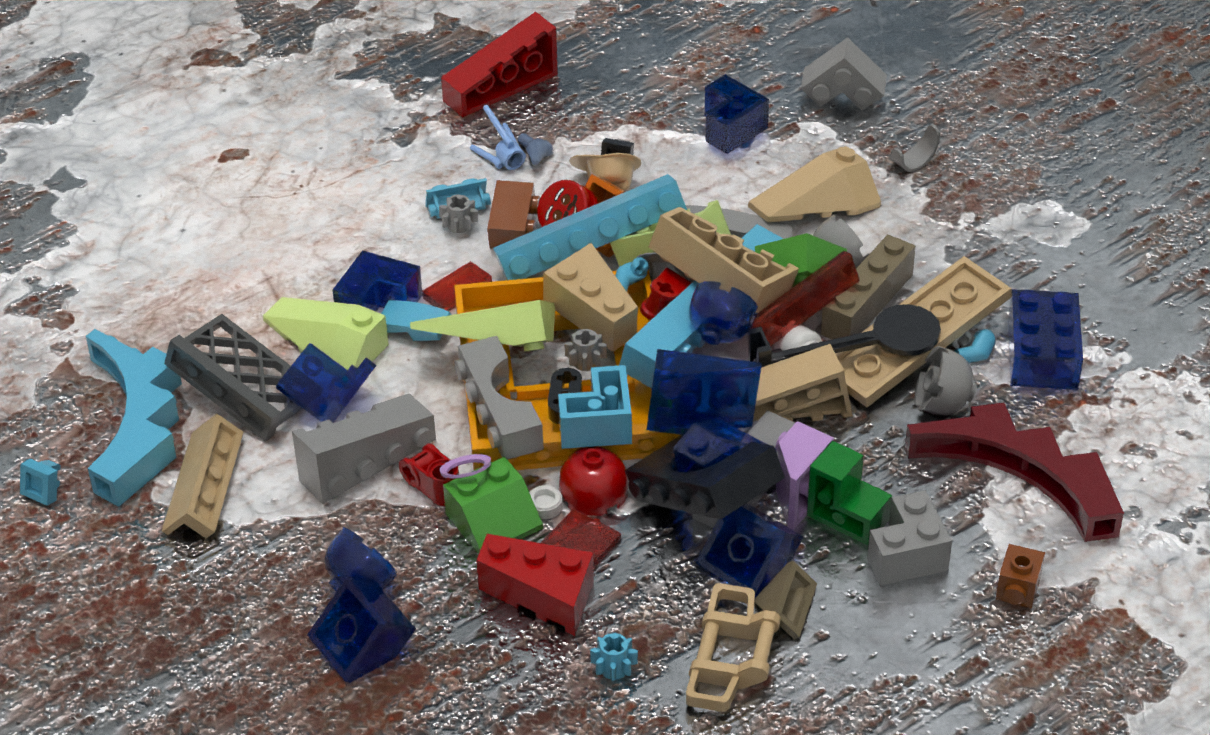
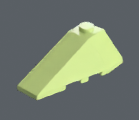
M281 297L263 315L264 322L285 340L294 342L298 346L299 352L305 357L309 355L316 362L317 368L323 373L349 384L389 345L386 316L356 304Z
M536 300L410 322V328L475 340L497 336L501 344L524 346V352L544 349V343L553 341L555 305L552 302Z

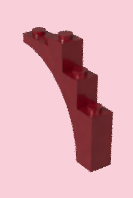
M1005 402L971 406L970 417L907 424L905 452L908 459L933 457L960 459L997 468L1035 486L1056 502L1073 521L1084 542L1119 537L1124 512L1098 453L1092 452L1063 456L1051 427L1016 431Z

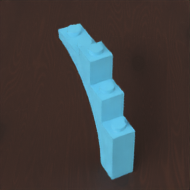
M94 329L86 335L90 359L106 370L119 383L127 399L125 415L118 433L105 452L88 467L93 493L120 507L176 458L174 438L168 429L179 421L177 401L172 392L182 384V381L177 373L164 364L167 353L152 347L142 354L138 349L119 342L115 337Z

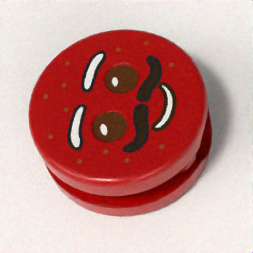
M557 181L543 192L537 208L538 221L541 227H544L596 205L598 200L590 189L575 181Z

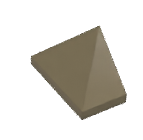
M794 561L788 562L755 598V604L762 610L777 612L781 617L780 627L793 639L799 638L817 583Z

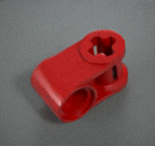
M665 268L652 281L650 285L651 293L642 302L640 312L651 321L692 282L670 268Z
M427 443L422 447L420 453L410 459L403 458L400 460L399 469L403 478L410 486L417 488L430 498L433 503L445 506L443 484L457 478L441 476V466L450 461V459L442 454L433 444ZM458 466L451 469L448 474L459 475Z

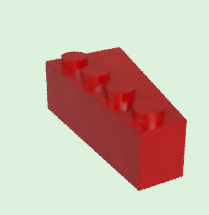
M534 12L441 77L443 102L463 118L483 109L484 105L490 106L557 76L556 27L539 13Z

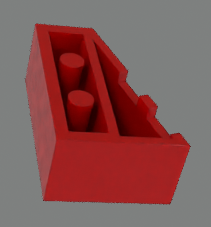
M486 534L476 560L479 590L516 608L521 605L536 612V618L544 622L550 619L564 626L565 632L575 636L594 583L593 553Z

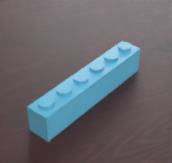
M667 174L496 246L493 250L506 280L525 279L555 266L590 243L595 248H598L657 223L660 215L678 207L685 210L687 208L676 180Z

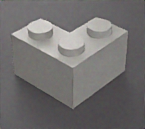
M847 37L804 68L801 90L820 107L843 92L863 111L884 96L887 75Z
M926 490L892 497L889 526L870 530L867 560L880 586L949 570L952 540Z

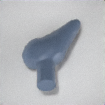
M522 133L518 137V143L526 148L527 154L534 165H538L543 158L553 154V146L547 140L533 139L526 133Z

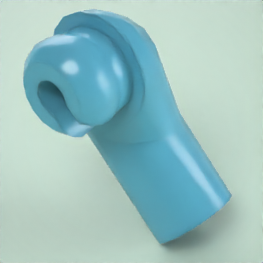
M637 257L632 262L620 266L615 276L625 290L628 291L630 285L646 277L649 264L644 258Z
M982 329L977 331L971 346L955 349L954 352L962 355L969 363L988 359L996 344L995 336L991 330Z

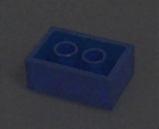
M1012 289L1008 315L1010 386L1078 390L1083 365L1079 293Z

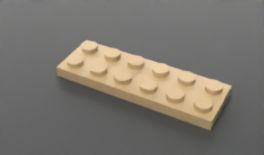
M963 256L899 305L921 306L932 312L939 320L941 328L938 343L933 348L937 346L946 348L1012 297L1011 287ZM874 323L863 332L872 331ZM879 344L836 353V356L844 370L848 394L865 407H868L925 364V360L931 350L920 355L903 356L893 354L883 349Z

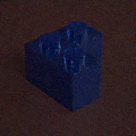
M726 74L705 86V141L728 154L768 128L769 99Z
M362 250L333 288L334 302L356 304L375 312L379 307L385 308L388 300L418 302L423 296L420 266Z

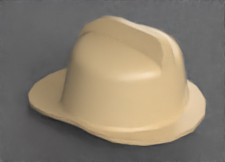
M627 153L576 155L569 160L570 164L575 168L586 171L588 179L593 174L624 191L630 187L633 171L640 168L642 164L640 158Z

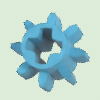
M615 632L607 634L603 638H597V648L590 649L591 663L596 664V675L602 674L612 681L621 679L625 675H631V665L638 664V650L632 649V638L626 639L623 635Z

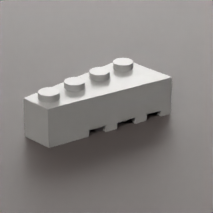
M410 393L375 404L371 411L360 413L358 410L347 413L346 419L335 423L328 419L317 423L316 429L307 432L303 428L292 431L299 481L322 504L343 494L348 489L371 478L392 464L399 462L427 443L436 440L434 415Z

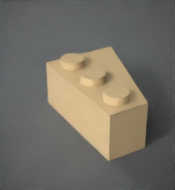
M592 243L544 272L543 301L554 303L555 311L580 329H590L595 331L597 335L601 334L602 343L607 344V348L612 352L623 346L637 333L638 306Z

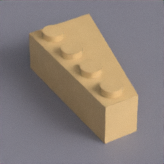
M681 207L660 215L649 248L659 254L662 260L673 264L684 272L686 277L704 286L713 296L721 298L735 308V311L740 315L751 319L787 299L800 268L790 263L784 267L772 261L774 255L763 249L760 251V254L743 246L744 239L734 234L729 235L716 232V225Z

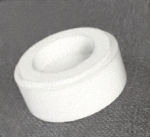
M542 485L533 488L529 492L541 519L554 518L562 511V494L557 488Z

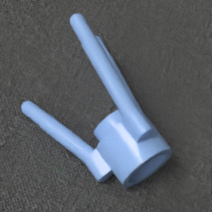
M484 105V111L503 140L496 146V157L475 145H471L470 149L492 162L497 169H501L503 166L508 170L519 168L524 163L526 154L520 148L508 124L503 123L501 125L490 107Z

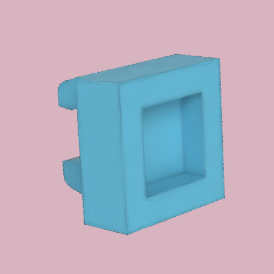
M28 459L21 463L20 494L46 506L57 500V488L60 486V481L57 480V473L61 469V465L51 460L37 462L33 459Z

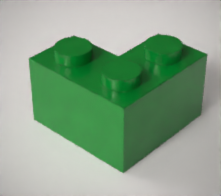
M832 441L810 465L807 516L869 545L870 530L882 528L890 520L892 495L862 481L864 455Z

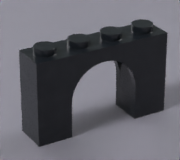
M686 431L625 470L629 480V490L634 498H636V501L719 520L785 478L773 445L750 442L719 462L709 434Z

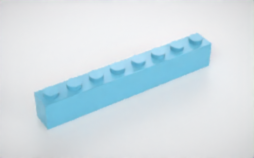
M758 224L742 237L744 239L743 246L755 251V246L783 239ZM694 281L625 343L619 365H625L626 373L653 389L662 379H669L679 363L684 364L696 347L701 348L705 344L710 333L713 331L718 332L723 326L725 319L728 316L734 317L737 312L735 308L721 298L713 296L708 289Z

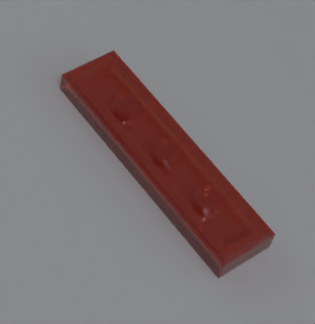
M841 252L746 322L748 329L762 327L769 345L772 346L793 328H796L836 299L838 295L860 281L851 253Z

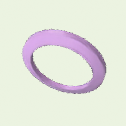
M483 454L458 457L443 464L440 468V474L445 478L469 477L486 470L491 465V458ZM474 462L484 464L482 468L470 473L460 475L448 474L451 469L459 465Z

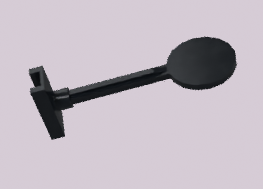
M910 304L894 305L884 309L876 317L872 331L783 351L780 348L771 349L762 327L748 329V372L831 344L835 354L879 344L883 349L893 354L903 356L920 355L930 351L938 343L941 334L940 323L932 312L921 306Z

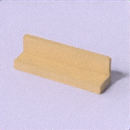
M217 413L191 434L162 528V532L167 535L183 524L205 538L215 533L243 436L242 430Z

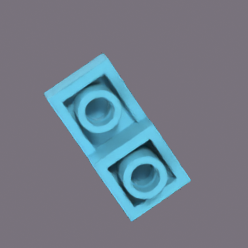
M388 300L381 313L386 316L387 333L408 332L413 341L440 340L443 334L411 329L410 322L452 315L449 311L435 306L400 300Z

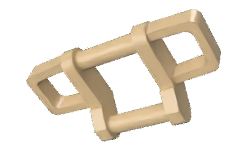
M717 583L713 586L708 611L704 614L701 624L704 631L697 658L692 661L689 670L690 679L686 690V704L688 706L725 712L730 708L738 689H744L767 680L770 665L767 661L773 635L779 629L781 617L777 612L768 610L754 614L755 591L753 589ZM722 599L744 602L747 604V616L716 611L718 602ZM717 636L757 640L753 659L742 662L739 665L712 661ZM698 682L727 687L725 694L722 696L696 692Z

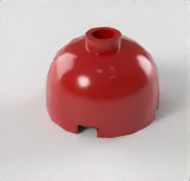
M585 447L569 455L561 467L559 475V491L562 494V499L568 502V508L573 512L586 516H601L607 514V509L614 507L616 504L617 509L621 507L628 497V477L623 461L617 454L602 447Z

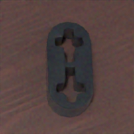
M561 368L552 374L548 396V416L555 424H559L558 394L582 392V375L574 368ZM569 383V389H563L564 384Z

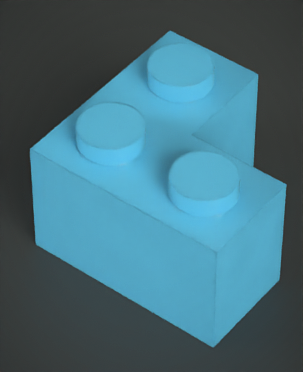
M625 365L591 367V392L558 394L562 449L632 444V412Z

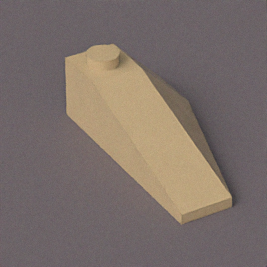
M847 146L821 154L748 202V208L766 222L802 220L804 214H819L821 218L831 217L832 212L846 211L848 216L859 215L879 208L881 205V200L867 161Z

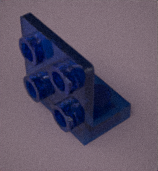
M309 343L277 383L276 389L320 422L329 419L334 423L377 365L368 358H365L358 368L352 364L347 370L316 346Z

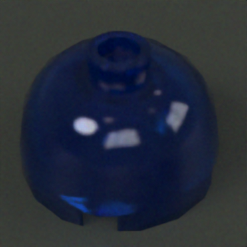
M704 281L697 284L690 301L688 312L692 326L701 335V339L711 345L729 344L741 340L748 334L758 314L756 312L758 309L757 303L749 295L735 287H732L730 292L719 289L720 282Z
M345 527L335 536L326 549L324 557L325 569L332 578L328 584L344 598L348 593L358 598L373 597L389 586L397 576V571L374 547L372 549L362 543L363 538Z

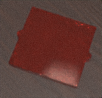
M573 509L541 543L592 552L594 568L621 539V533L602 524L600 519H592Z

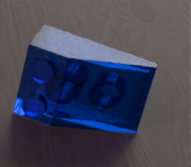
M657 349L646 430L684 435L752 427L762 363Z

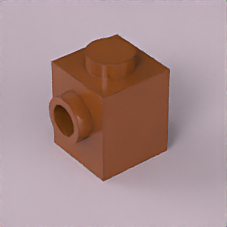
M1009 544L999 574L996 600L1032 608L1042 575L1045 552Z

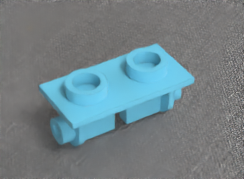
M471 178L459 184L449 186L442 184L426 190L425 206L428 207L430 217L436 216L439 219V206H447V197L457 194L464 195L469 200H474L475 209H486L487 205H491L490 195L486 193L487 179L477 180Z

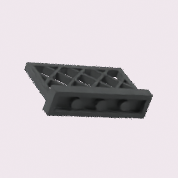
M220 314L187 337L183 338L181 335H177L169 342L164 364L265 442L274 436L279 425L320 397L322 391L320 387L223 314ZM221 327L231 335V338L214 336V331ZM194 344L208 345L209 353L200 351ZM215 346L232 348L233 355L215 353ZM238 348L250 349L256 354V357L240 356ZM217 363L234 365V372L226 371ZM240 365L257 367L258 374L240 373ZM263 367L275 368L281 373V376L264 375ZM243 383L259 384V391H253ZM265 384L282 386L283 393L266 392ZM289 386L300 387L307 393L304 395L289 394ZM268 402L284 403L285 409L280 412Z

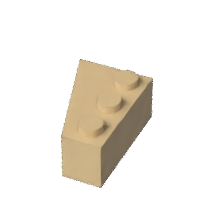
M831 344L733 377L738 399L750 425L753 421H758L767 410L792 422L793 418L811 417L812 421L823 420V415L841 413L843 418L853 417L844 370Z

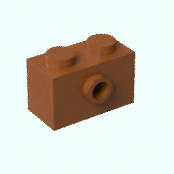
M496 181L487 226L490 248L493 249L496 246L536 230V221L533 220V215H537L540 196H535L534 183Z

